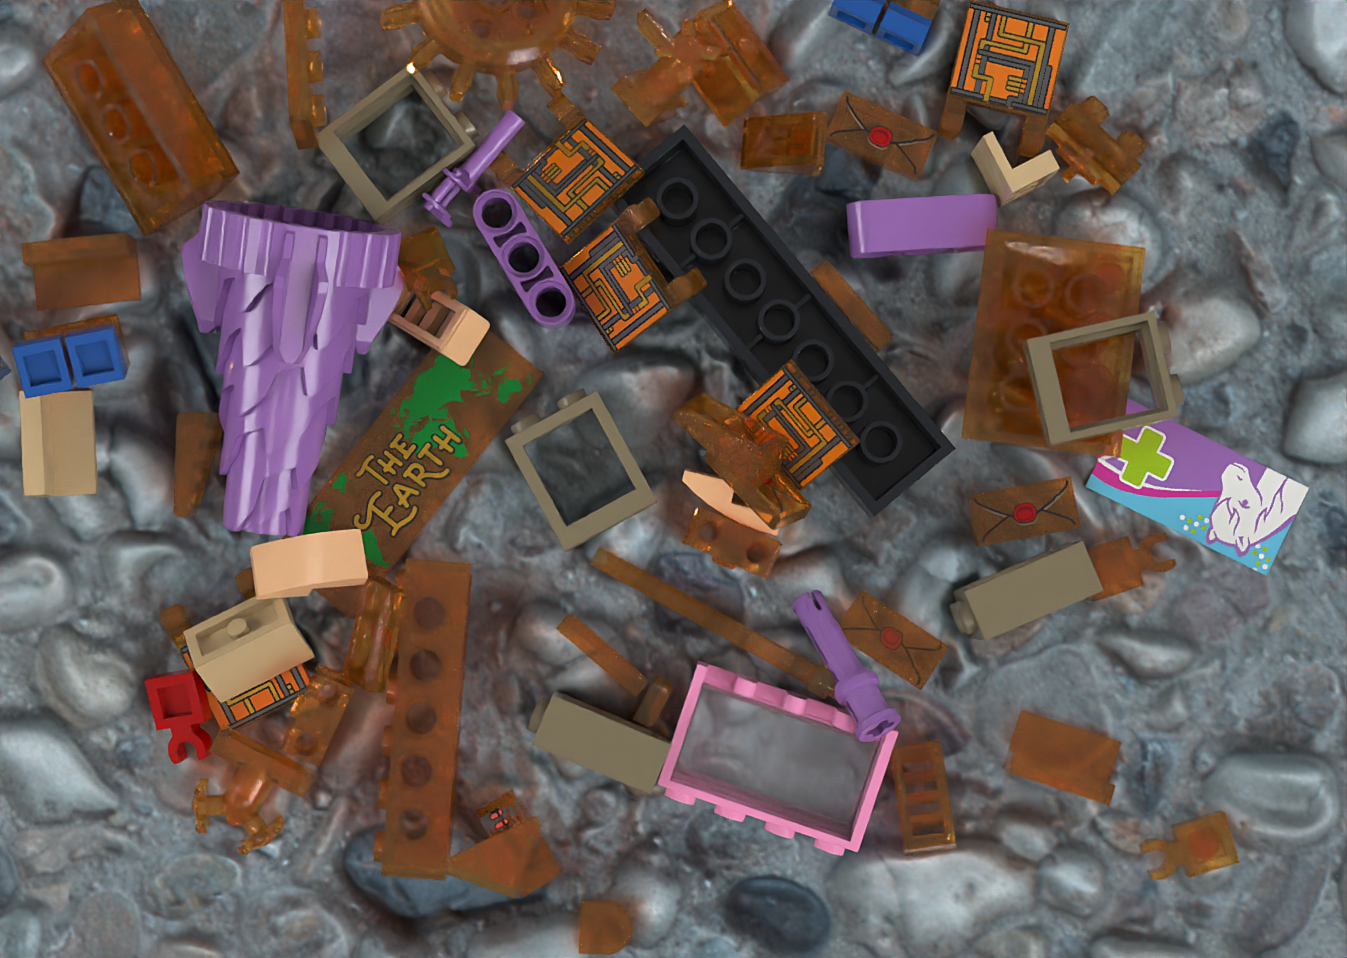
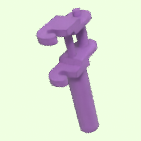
M509 109L459 169L455 167L451 172L447 168L443 169L447 177L431 196L423 192L421 196L427 200L423 206L450 228L454 223L450 220L451 214L445 207L461 188L469 194L474 191L478 195L482 191L475 182L522 128L525 122Z

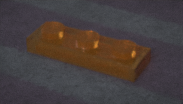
M283 0L289 122L298 150L318 148V126L327 125L323 94H316L315 82H324L320 50L313 49V39L322 37L319 11L317 7L309 8L307 0Z

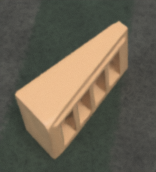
M403 270L402 272L406 276L404 288L395 309L387 321L460 366L466 365L490 327L489 321L464 304ZM415 292H420L405 317H401Z

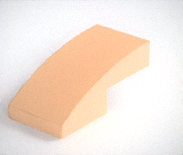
M688 468L684 471L682 481L708 505L743 525L768 534L778 535L782 514L777 511L733 501L737 480Z
M361 529L301 535L259 544L250 548L256 600L309 596L314 588L364 585L368 579Z

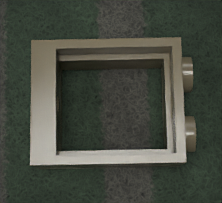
M413 62L312 137L376 223L383 225L421 198L423 192L427 193L447 177L443 172L444 168H447L450 172L455 167L459 169L477 148L472 141L479 136L475 127L461 110L452 115L441 100L448 94L441 82L430 69L421 74ZM415 90L457 147L385 200L343 143Z
M1154 311L1027 339L1023 344L1046 448L1169 421L1179 416L1177 406L1184 405L1179 377L1177 374L1169 375L1164 354L1171 353L1172 351L1169 332L1165 322L1157 323ZM1138 333L1155 408L1069 428L1052 352Z
M584 388L557 401L556 404L560 411L541 420L539 414L535 413L510 427L514 436L504 440L565 552L572 550L657 503L653 492L598 391L587 395ZM593 410L635 490L566 526L524 447Z
M1083 541L1068 542L954 590L953 594L957 602L950 604V609L961 633L966 632L971 634L973 639L986 641L1104 590Z
M556 691L550 700L543 697L541 700L539 699L527 727L528 730L536 733L531 745L650 795L672 745V740L669 737L559 691Z

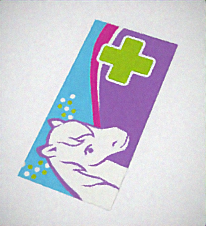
M1127 399L1120 416L1150 409ZM1172 420L1111 433L1085 487L1265 576L1309 489Z

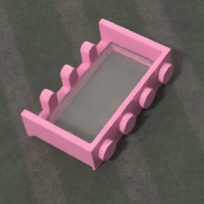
M698 660L671 739L672 745L659 774L657 785L666 787L664 795L673 800L694 805L696 798L716 804L714 812L723 817L744 822L745 816L749 815L766 821L764 829L773 834L793 839L795 832H799L815 838L813 844L815 847L843 856L845 848L858 852L899 732L894 728L876 740L861 742L855 734L857 725L848 710Z

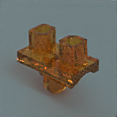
M1090 96L1078 105L1072 102L1045 133L1060 146L1055 152L1070 165L1060 176L1063 180L1069 183L1079 173L1092 186L1099 182L1113 195L1142 166L1138 160L1146 148V143L1133 131L1126 129L1116 139L1112 138L1100 126L1110 116L1108 108L1095 96Z

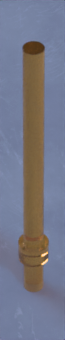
M598 548L590 563L593 567L808 684L806 690L823 699L827 695L835 699L834 687L836 683L824 663L821 662L819 666L811 663L606 549Z

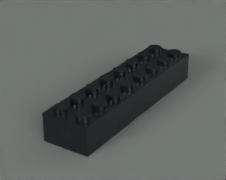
M685 124L636 164L639 167L637 169L642 174L609 204V207L622 220L625 226L761 388L780 370L792 362L858 440L827 467L869 518L876 516L956 449Z

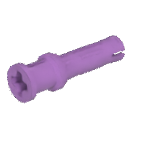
M813 590L811 593L813 600H811L807 592L793 602L792 610L797 614L836 683L834 697L840 705H846L857 725L856 736L861 742L876 740L893 730L901 721V716L895 708H889L877 687L880 682L877 674L862 666L824 600L822 592L820 590Z

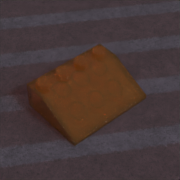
M987 229L961 434L962 439L1111 461L1120 458L1123 431L1046 448L1023 344L1027 339L1137 315L1145 247ZM1135 333L1052 352L1069 428L1126 414Z

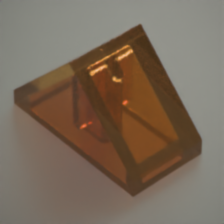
M816 111L744 118L740 169L753 172L820 177L824 166L828 113Z
M535 816L439 862L441 870L448 875L516 898L543 824L539 816Z

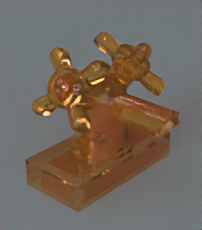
M646 8L637 13L638 31L654 47V54L659 58L648 68L625 73L610 89L645 127L675 118L689 104L681 95L682 92L694 81L700 72H702L705 78H710L715 73L712 60H716L719 56L726 57L732 52L730 44L718 43L715 36L707 32V21L702 16L697 17L694 21L690 19L684 20L681 25L682 36L676 40Z
M223 724L209 751L232 762L237 767L224 794L209 795V778H202L198 781L197 786L193 790L194 796L192 801V811L196 819L195 830L199 834H207V827L211 826V816L225 815L227 823L233 826L242 824L248 833L246 837L240 840L241 845L236 848L241 855H248L254 848L258 849L269 844L272 839L282 832V827L285 824L282 815L277 816L266 824L259 813L274 785L304 799L317 771Z

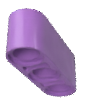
M491 189L483 192L473 206L475 223L531 317L539 326L545 329L557 330L565 327L572 321L575 314L576 303L572 291L521 206L511 193L503 189ZM501 203L509 206L512 209V217L507 225L501 228H492L486 225L484 214L491 205ZM523 247H530L539 254L537 266L527 273H520L511 267L513 253ZM556 291L566 298V307L559 316L545 317L539 313L537 303L544 293Z
M995 194L867 200L846 205L849 256L851 258L977 252L1000 247L997 199Z

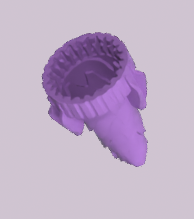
M210 200L204 202L200 232L183 244L182 263L184 278L191 305L197 318L199 331L203 333H217L221 329L215 374L224 375L219 406V420L224 431L219 474L227 475L223 527L234 532L244 530L268 535H289L295 537L303 534L311 477L318 466L322 445L326 436L327 424L334 426L336 423L343 373H352L355 352L358 354H366L395 309L404 288L406 276L397 265L402 232L398 229L369 220L298 207L233 200Z

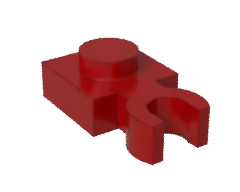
M195 668L156 674L144 680L156 730L171 729L172 738L168 743V755L173 764L180 763L187 758L185 741L195 746L198 760L205 759L212 754L213 743L211 737L205 730L200 728L199 724L212 718L204 681Z

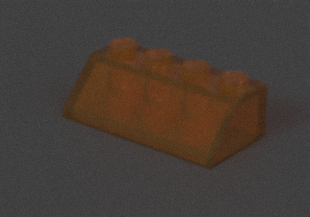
M115 0L87 8L42 58L41 62L144 237L157 232L198 208L205 201L215 198L240 174L229 151L225 148L206 116L203 107L199 104L180 72L177 63L173 60L154 28L151 19L147 16L138 0Z

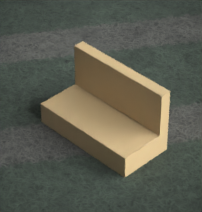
M993 131L984 135L971 152L990 192L996 195L999 208L1045 185L1060 169L1051 150L1012 169Z
M19 391L24 496L38 498L98 494L93 391L57 392L25 399L24 391Z
M256 596L183 631L195 670L220 703L315 657L311 647L295 625L286 598L256 600Z

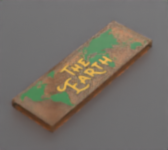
M489 329L464 366H460L434 349H431L307 506L302 535L361 529L368 579L364 585L314 588L313 590L350 619H354L542 380L545 373ZM285 535L282 539L290 538L293 536Z

